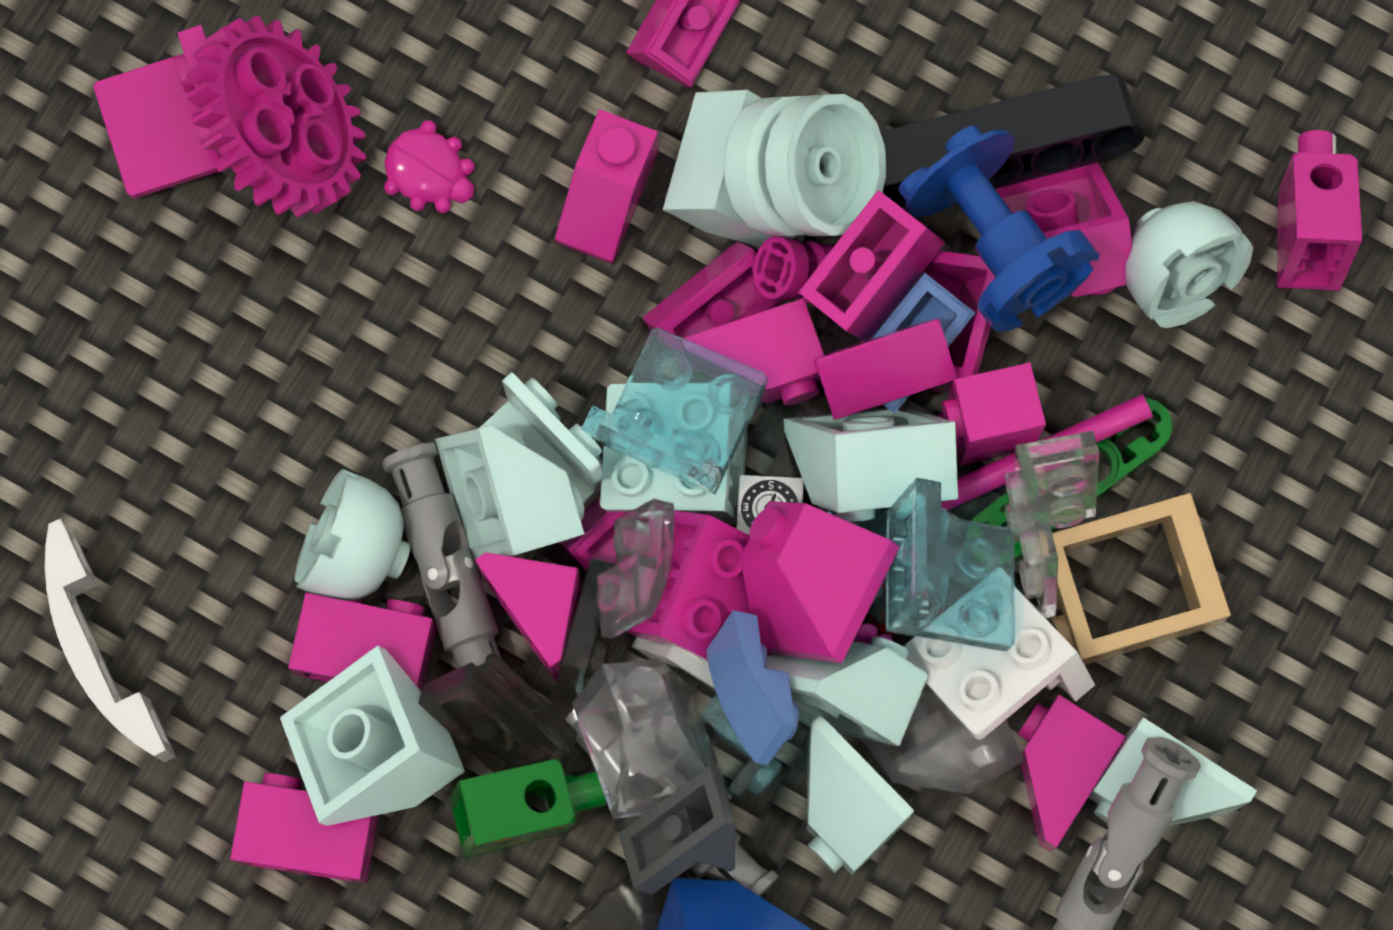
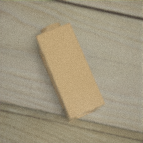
M1191 493L1044 535L1037 545L1039 555L1031 557L1032 569L1039 590L1042 594L1051 591L1058 612V616L1050 618V623L1078 652L1084 665L1222 625L1231 616ZM1162 523L1190 611L1092 639L1065 551Z

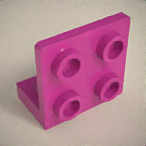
M201 25L177 32L183 54L97 81L94 84L93 88L126 192L133 199L218 172L216 166L221 158V154L217 149L207 150L203 149L201 145L205 139L210 137L208 129L198 127L192 124L191 121L192 118L202 113V108L187 99V94L199 87L187 76V73L198 65L193 54L205 46L204 40L207 36Z
M669 511L621 629L641 639L675 645L708 661L706 649L731 612L735 610L751 614L740 556L750 536L708 514Z

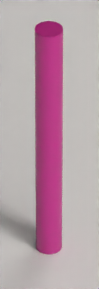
M1138 395L957 478L958 499L934 502L935 510L933 512L915 514L918 522L922 523L1152 418V412L1144 395Z

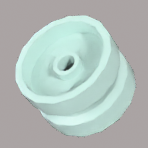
M846 94L760 98L742 110L730 129L724 153L725 186L734 210L746 225L766 236L843 235L877 190L883 192L886 179L885 145L878 124L866 107Z

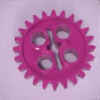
M255 16L246 23L242 18H238L204 40L205 46L193 54L198 65L187 73V76L199 87L188 93L187 99L202 108V113L192 118L191 121L192 124L198 127L208 129L210 137L205 139L201 145L203 149H217L221 154V158L216 166L218 172L231 168L236 173L234 189L240 191L250 185L253 187L254 204L260 206L271 199L274 211L278 215H281L290 208L296 217H301L309 211L317 214L351 192L349 185L361 177L355 166L366 159V155L354 144L366 138V134L351 123V119L361 114L359 108L346 105L343 97L351 91L350 86L346 84L336 85L332 78L336 73L337 65L330 63L323 66L318 61L320 46L315 44L306 50L302 47L300 30L295 29L285 36L280 20L275 19L265 26L260 16Z

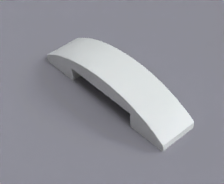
M61 518L49 523L45 544V579L49 608L57 637L77 680L99 711L118 731L134 744L164 763L175 758L176 755L151 700L140 692L123 700L121 699L75 597L97 587L98 583L73 529Z

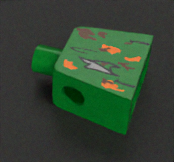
M560 759L460 780L448 797L464 860L566 833L576 823L574 813L606 805L604 786L598 769L592 768L564 775ZM531 793L538 795L545 804V811L536 812L529 808L525 801V795Z

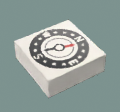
M739 475L736 529L749 535L754 519L765 509L768 501L803 503V479Z

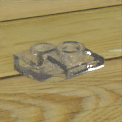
M653 498L614 521L615 534L613 542L617 565L597 576V604L600 609L601 637L612 639L653 616L664 592L671 567L674 545V503Z

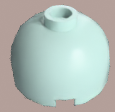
M1194 201L1169 205L1163 209L1155 208L1143 215L1134 227V233L1131 237L1132 250L1126 262V286L1139 308L1151 321L1154 319L1163 328L1184 325L1202 316L1215 306L1212 300L1205 297L1215 292L1223 282L1230 290L1240 282L1251 263L1253 246L1238 225L1219 209Z
M342 469L334 477L320 504L327 507L323 511L318 524L311 522L299 555L294 581L298 582L297 588L312 594L345 601H356L374 593L386 576L394 579L400 576L407 562L411 544L401 540L404 518L399 503L393 496L375 482Z

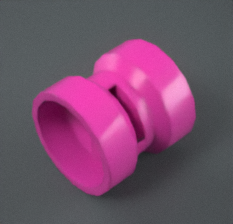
M778 236L767 239L759 247L754 259L753 277L758 292L765 298L789 301L804 298L798 292L833 247L826 243L813 241L800 243L797 239ZM804 298L806 304H812L806 298Z

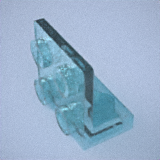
M654 328L648 336L613 413L611 414L592 406L581 430L602 446L716 495L765 390L768 378L761 371L667 331Z
M916 477L887 511V539L892 540L900 548L886 574V631L1008 651L1015 644L1013 531L1007 527L949 517L947 510L941 508V482Z

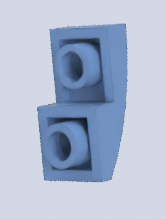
M733 610L706 649L709 670L721 707L739 741L755 763L768 765L783 743L791 740L794 736L799 720V709L797 703L792 701L789 673L766 668L767 649L760 641L757 615Z

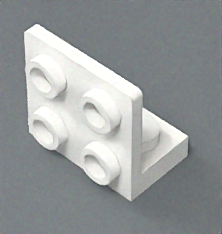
M998 568L903 646L909 652L906 660L929 674L925 682L927 686L978 740L985 738L1044 687L1052 690L1059 684L1076 702L1095 686L1078 652Z

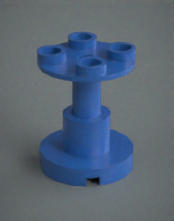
M971 125L956 133L947 142L945 150L948 154L930 168L924 167L913 172L901 183L898 191L906 201L905 209L914 217L930 216L958 203L981 235L976 243L975 250L995 276V279L989 283L980 296L977 308L992 329L997 332L1010 331L1024 325L1017 314L1030 308L1038 318L1071 295L1092 273L1094 269L1089 262L1099 261L1100 254L1081 230L1066 231L1048 239L1029 212L1022 210L1012 213L989 179L1004 165L1012 153L1015 139L1006 129L991 130L983 134L977 125Z

